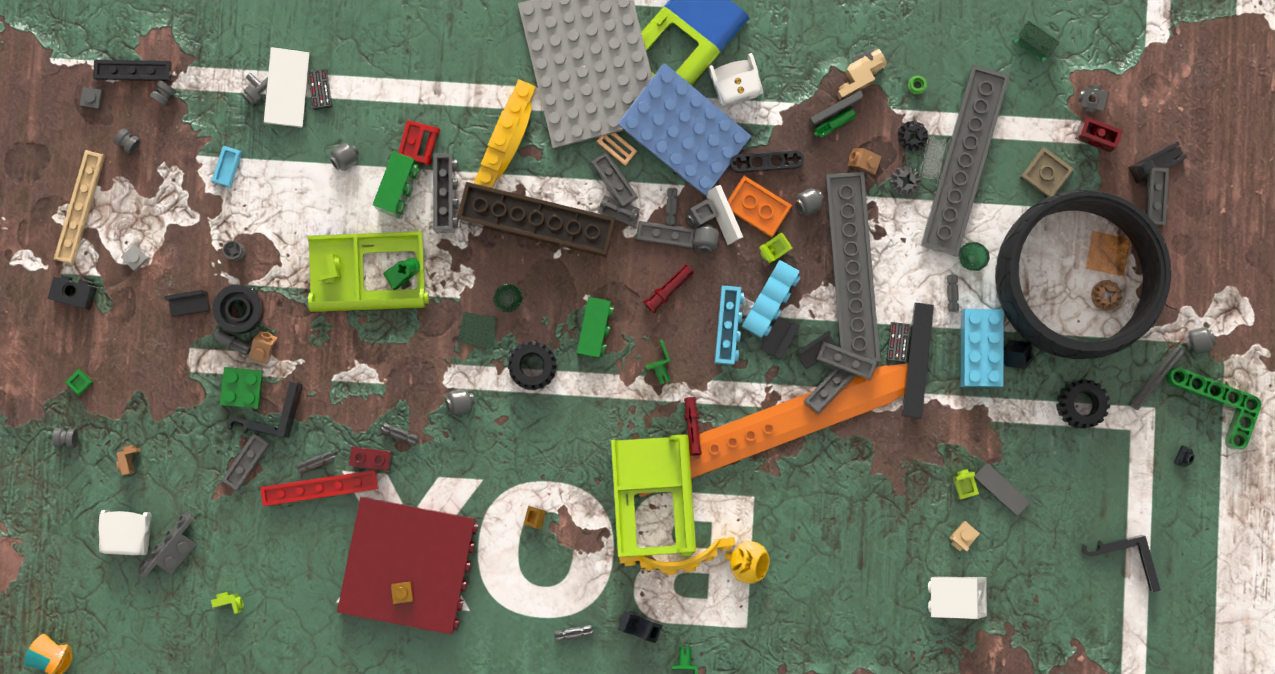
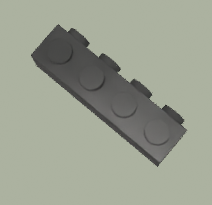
M433 154V230L435 233H455V228H458L457 216H455V209H458V197H455V190H458V179H455V171H458V160H455L453 154Z

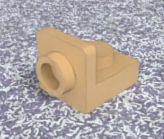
M963 521L949 539L953 541L951 545L958 551H968V547L980 533L966 521Z

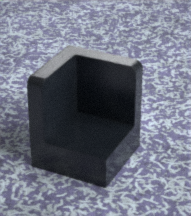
M1010 340L1003 348L1004 365L1007 367L1026 369L1034 359L1032 346L1029 342Z

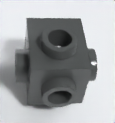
M1091 85L1090 88L1085 87V91L1081 90L1079 102H1082L1081 106L1085 107V111L1096 113L1097 109L1105 111L1110 92L1102 91V86ZM1093 95L1096 96L1095 102L1091 101V96Z

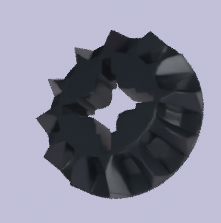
M908 121L900 127L898 141L904 149L917 151L927 143L928 130H926L924 124L917 121ZM918 130L916 135L918 139L916 140L915 138H913L912 140L908 141L910 137L909 132L913 133L914 131Z

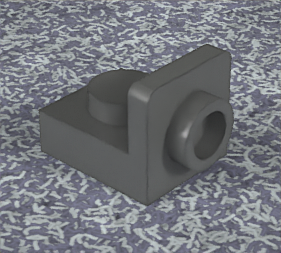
M707 199L690 208L686 213V219L688 224L696 230L701 225L716 218L719 214L710 199Z

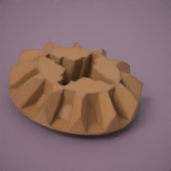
M1110 280L1100 281L1092 289V301L1101 310H1112L1120 305L1123 298L1122 289L1119 288L1117 283ZM1105 290L1111 293L1114 292V294H1112V296L1109 297L1110 300H1108L1107 298H1100L1101 296H1103V294H1105Z

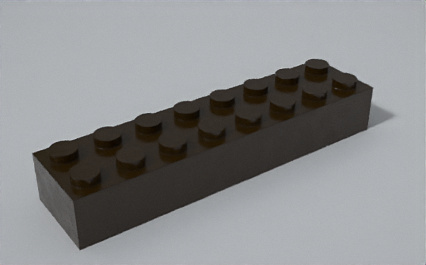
M470 182L465 184L457 215V220L461 223L606 258L616 222L615 217Z

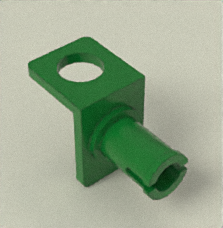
M662 339L659 342L665 358L644 366L646 370L654 369L659 385L664 384L662 375L666 382L671 381L665 364L671 360Z
M679 647V664L671 666V670L694 671V674H698V666L691 665V647H686V655H684V647Z

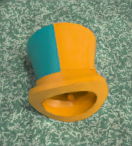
M42 634L29 647L24 664L28 667L43 670L47 674H63L72 662L73 651L70 645H58L46 634Z

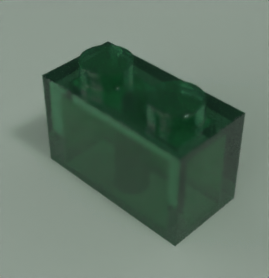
M1030 21L1023 26L1013 41L1042 62H1045L1060 43Z

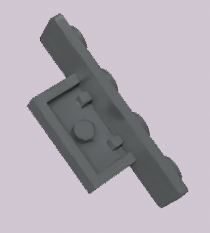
M187 511L185 514L180 515L172 530L169 529L165 533L162 542L152 549L151 555L147 560L145 559L140 563L138 572L141 578L144 579L155 565L172 574L196 546L194 540L183 534L184 530L194 519L191 512Z

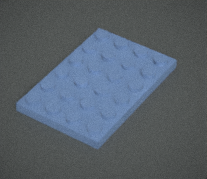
M665 63L617 123L618 126L704 196L708 194V191L711 190L730 165L732 157L740 152L751 137L748 132Z

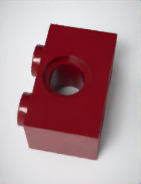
M1086 117L1081 121L1075 139L1112 152L1117 148L1123 130Z
M352 447L349 466L391 471L393 452Z

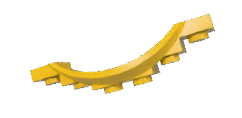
M518 79L514 91L510 95L504 111L502 110L489 140L488 148L474 184L494 188L496 181L506 170L527 128L532 107V97L536 86Z
M735 537L714 539V543L704 552L681 561L661 562L645 556L619 557L620 564L624 563L625 566L636 565V561L640 560V566L645 568V571L661 569V573L665 572L666 576L677 574V570L684 569L685 572L696 571V567H700V562L714 560V556H718L717 548L720 547V551L732 549L731 545H736Z

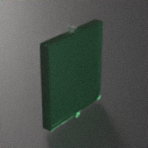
M463 312L462 323L459 326L458 343L491 349L493 335L496 334L494 330L497 318Z

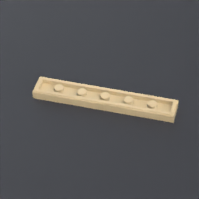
M85 150L54 260L73 265L75 263L105 160V155Z

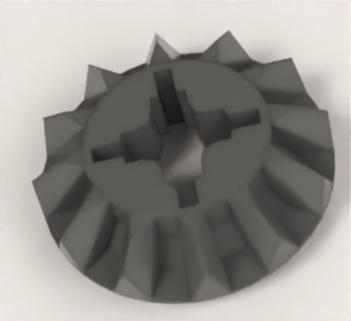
M903 166L893 172L890 183L896 194L907 197L919 190L921 179L919 172L914 170L913 167ZM909 174V181L912 184H907L902 188L903 181L900 178H905Z

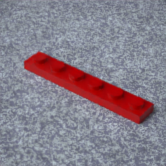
M372 470L260 487L263 506L376 490L379 489L377 472Z

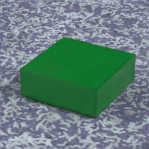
M78 369L65 383L78 396H81L94 382L81 369Z

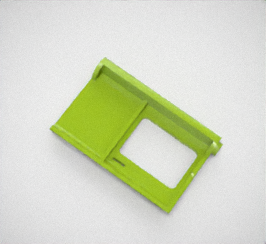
M672 435L666 438L611 440L618 557L681 554V557L693 556V553L696 552L688 435ZM671 492L673 495L676 544L674 546L639 548L636 539L634 496L642 493Z

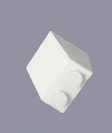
M932 577L931 581H929L928 591L931 593V601L928 603V610L931 612V617L979 619L987 616L986 577Z

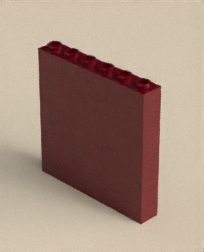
M360 497L337 613L452 635L454 630L457 631L460 619H457L458 611H462L464 600L461 599V594L466 591L467 581L464 579L465 574L469 573L471 561H468L469 553L473 554L475 542H472L473 534H477L479 523H476V518ZM412 582L414 601L393 604L391 584Z

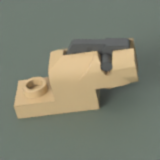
M874 49L852 58V64L849 65L846 71L851 84L847 82L839 87L840 90L837 93L839 101L873 84L875 81L873 74L875 75L887 65L880 49Z

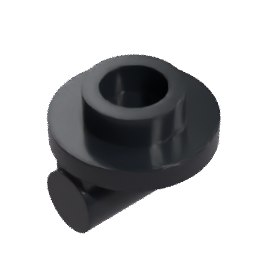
M1181 445L1173 463L1183 467L1191 465L1195 457L1193 450Z

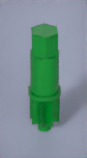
M849 108L832 119L826 120L815 127L814 136L822 138L834 132L835 129L856 118L855 112Z

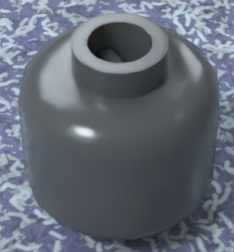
M342 143L330 153V162L337 170L346 171L358 162L357 155L359 152L354 145L350 146L347 143Z
M809 188L797 194L794 202L795 208L800 214L810 216L822 209L824 197L820 191Z
M704 224L702 227L697 228L694 232V248L702 254L712 253L718 247V231L709 224Z
M1207 327L1190 330L1188 333L1189 338L1185 339L1188 350L1192 349L1195 354L1213 350V345H1216L1213 331Z
M462 388L449 392L448 398H445L448 412L458 416L471 412L475 399L472 393L469 394L466 389Z

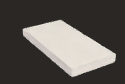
M271 47L264 123L302 128L309 52Z

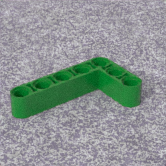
M1173 369L1168 373L1165 379L1170 386L1234 409L1235 412L1225 438L1226 446L1233 450L1247 447L1262 405L1258 397L1185 369ZM1175 373L1180 375L1179 382L1174 380ZM1194 379L1198 382L1197 389L1192 387ZM1212 386L1216 389L1215 396L1210 393ZM1230 393L1234 395L1233 403L1228 399ZM1248 400L1252 402L1253 406L1251 409H1248L1246 405ZM1241 418L1246 420L1244 428L1240 424ZM1235 436H1238L1240 439L1238 446L1234 443Z

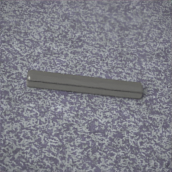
M1180 348L1173 349L1129 404L1133 409L1139 410L1182 358L1184 352Z

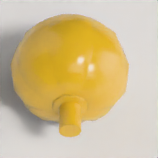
M743 542L737 546L733 553L727 552L725 554V559L730 561L731 573L741 583L755 584L762 580L768 571L769 554L765 547L758 542Z

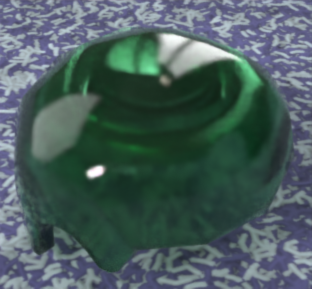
M978 242L964 244L958 254L959 263L971 271L982 270L988 265L990 260L989 251Z
M510 283L500 285L493 295L494 305L502 312L510 313L517 310L523 300L521 289L515 284Z

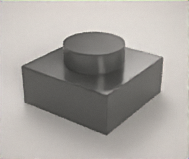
M83 87L80 106L100 110L104 91Z

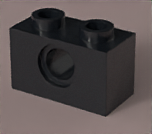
M61 275V278L53 277L47 299L91 310L97 289L90 286L91 282L79 280V283L73 282L72 277ZM75 287L76 293L70 296V289Z

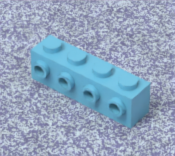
M721 287L714 364L733 366L735 361H738L739 350H736V342H740L741 331H737L738 323L742 322V312H739V307L744 301V293H741V287Z

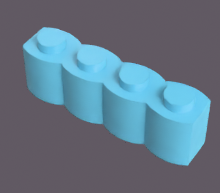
M779 260L741 328L759 338H762L763 335L767 337L772 328L769 325L772 319L776 320L782 311L779 309L781 303H786L791 295L788 292L791 285L795 287L800 279V276H798L799 270Z

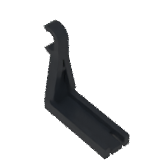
M1177 141L1128 167L1136 183L1138 184L1148 179V175L1154 167L1169 168L1186 159L1187 156L1183 155L1174 160V158L1183 154L1180 147L1169 152V150L1180 145Z
M295 382L289 383L278 427L233 417L227 422V428L232 429L234 422H240L243 424V433H247L249 429L289 438L303 385Z
M1138 535L1108 544H1103L1099 540L1097 543L1099 549L1088 552L1087 546L1082 545V551L1085 555L1096 556L1134 547L1137 544L1149 591L1156 592L1161 590L1145 535Z

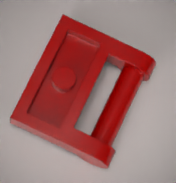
M407 120L398 153L411 157L418 163L431 166L432 152L437 135L440 134L441 129ZM429 132L430 135L424 157L418 156L424 133Z

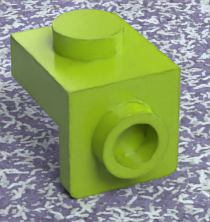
M780 233L766 244L760 246L759 249L763 259L771 263L793 249L784 234Z
M334 254L325 255L329 274L318 276L319 281H324L325 284L334 283L336 278H341L339 269H342L341 260Z
M968 469L957 472L958 476L953 477L959 499L978 495L979 492L974 479L975 473L969 472Z
M228 592L217 594V599L211 600L212 608L232 603L234 614L241 613L244 607L242 597H239L238 593L228 595Z

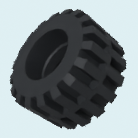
M527 341L522 345L519 344L511 352L512 354L508 359V369L511 378L517 385L527 390H537L551 383L557 371V361L549 347L541 342ZM528 355H538L544 362L542 373L536 377L526 376L522 371L521 363Z
M1082 379L1065 385L1066 387L1060 391L1061 395L1057 397L1059 403L1056 404L1057 408L1060 409L1058 412L1059 416H1063L1062 420L1068 422L1069 426H1075L1076 428H1090L1097 426L1098 423H1102L1104 421L1103 418L1109 413L1107 409H1110V404L1107 401L1110 398L1109 396L1106 397L1105 393L1107 391L1101 388V384L1094 383L1095 381ZM1079 393H1085L1091 398L1092 409L1088 415L1079 414L1074 407L1075 397Z

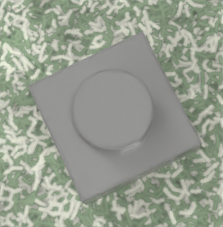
M136 244L121 256L133 271H137L149 259Z

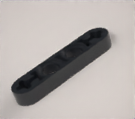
M797 150L739 154L732 157L730 168L735 173L797 169L802 166L804 156ZM784 155H787V159H792L793 155L800 158L797 164H794V161H788L787 165H784ZM773 156L781 158L782 163L779 166H774L771 163ZM756 157L761 158L763 165L755 167L752 164V160ZM746 158H750V168H746L747 164L741 165L740 169L737 168V165H733L737 159H740V162H746Z

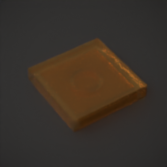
M1093 231L1085 269L1123 277L1130 239Z

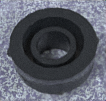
M231 285L218 293L213 303V315L220 329L236 334H244L260 325L264 316V304L258 293L254 291V287ZM237 301H244L247 305V312L241 318H234L231 313L232 307Z

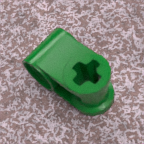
M415 258L399 261L383 273L393 290L406 284L409 279L419 272V261Z

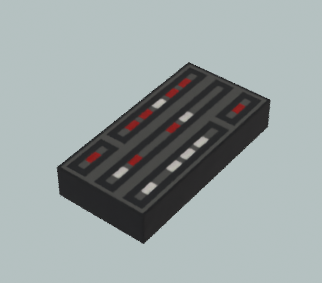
M327 69L308 71L313 109L333 107Z
M890 322L886 360L906 362L910 324Z

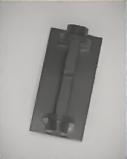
M605 195L600 203L598 213L615 217L617 221L634 226L640 209L632 205L621 208L616 199Z

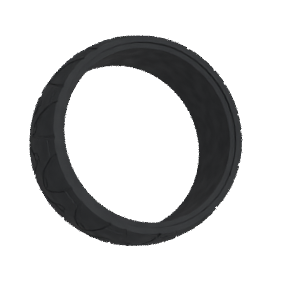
M1097 190L1062 192L1030 207L1017 219L1006 234L1000 246L995 267L998 299L1014 329L1038 349L1069 359L1105 357L1135 343L1157 321L1163 310L1162 308L1165 306L1170 290L1171 261L1169 251L1155 223L1141 209L1139 210L1131 202L1119 196ZM1062 211H1083L1099 215L1120 228L1136 249L1143 274L1140 301L1127 324L1110 338L1104 341L1085 342L1064 337L1043 324L1026 302L1019 278L1020 255L1027 236L1045 216Z

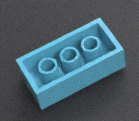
M1004 309L961 310L960 387H1003Z

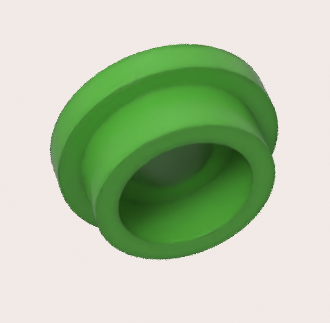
M913 76L908 82L909 91L915 95L922 94L927 88V82L922 76ZM914 83H919L920 88H915Z

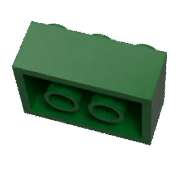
M392 151L372 204L379 212L396 218H400L401 214L404 215L407 208L405 202L407 197H411L414 189L412 186L414 179L417 180L420 174L419 165L415 159Z

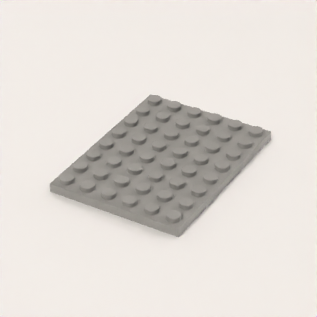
M528 0L518 3L553 149L624 131L617 123L653 78L634 0Z

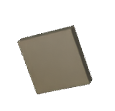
M1043 146L1020 178L1048 198L1057 193L1074 169Z

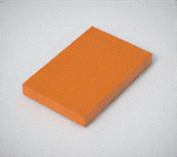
M743 176L728 200L735 216L771 238L792 207L791 204L746 176Z

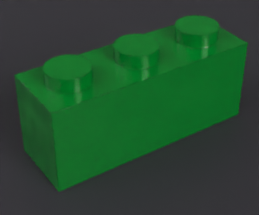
M588 297L577 349L578 355L600 359V356L605 354L606 344L603 343L604 336H608L610 325H607L608 317L612 318L614 306H611V301Z

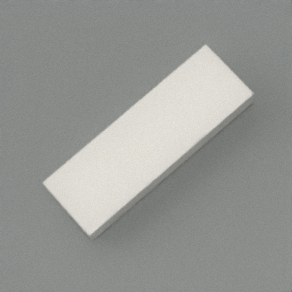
M721 185L715 186L708 191L706 196L719 214L716 217L727 245H730L743 238V235Z

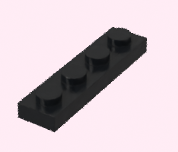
M94 60L93 78L95 80L171 81L172 63L170 61Z

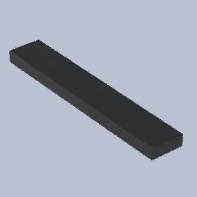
M915 302L913 307L902 416L922 418L934 305Z

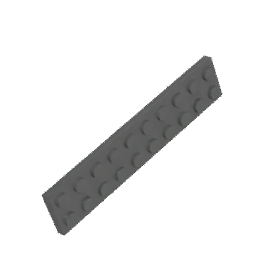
M976 65L971 67L921 241V247L955 257L959 255L1010 75Z
M864 172L826 174L839 345L844 350L875 362H880Z

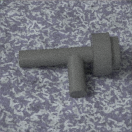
M249 73L246 79L255 88L248 85L243 90L242 96L250 105H253L262 100L259 94L267 88L268 77L260 82L252 73Z

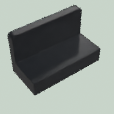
M204 290L164 296L165 300L169 301L171 317L211 311L208 292Z
M778 316L760 349L781 360L800 325L795 322L791 323Z
M829 330L796 353V356L806 369L818 362L816 359L823 341L837 346L829 335L831 334Z

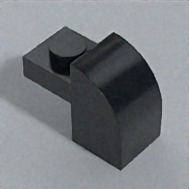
M625 611L620 619L618 630L635 635L645 641L656 643L663 625L639 614Z

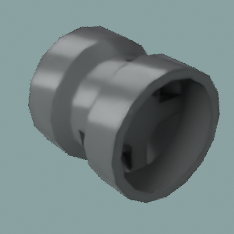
M159 80L157 89L152 91L150 97L166 107L169 103V97L173 96L176 90Z
M123 128L114 138V144L123 147L124 151L131 155L139 148L141 139L137 136H132L130 131Z
M228 241L223 246L224 256L232 261H241L246 255L245 247L236 241Z
M56 428L54 430V447L67 446L68 448H75L77 446V429L65 431L63 428Z

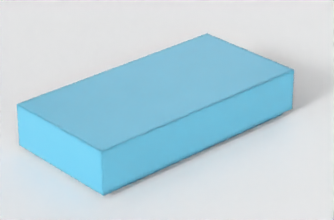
M223 146L211 182L231 188L242 151Z

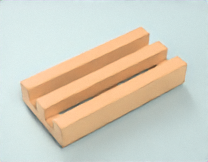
M616 133L610 135L631 151L630 154L624 151L607 135L599 137L596 143L624 166L637 154V150ZM602 140H606L610 145H612L616 150H618L622 155H624L626 159L624 160L609 146H607Z

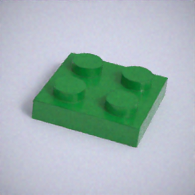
M224 367L220 405L260 409L264 371Z

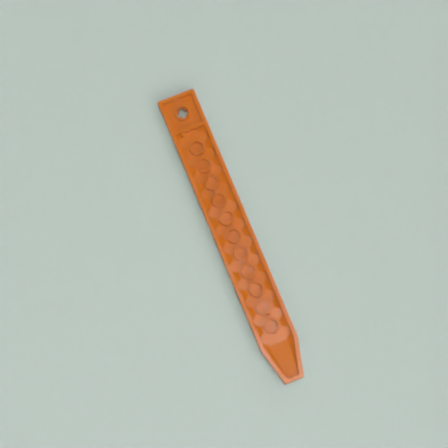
M907 363L876 367L871 380L856 376L819 415L804 404V400L812 393L809 392L701 433L700 445L702 454L690 456L691 478L892 403L904 394ZM642 493L639 494V496L641 498L651 493Z

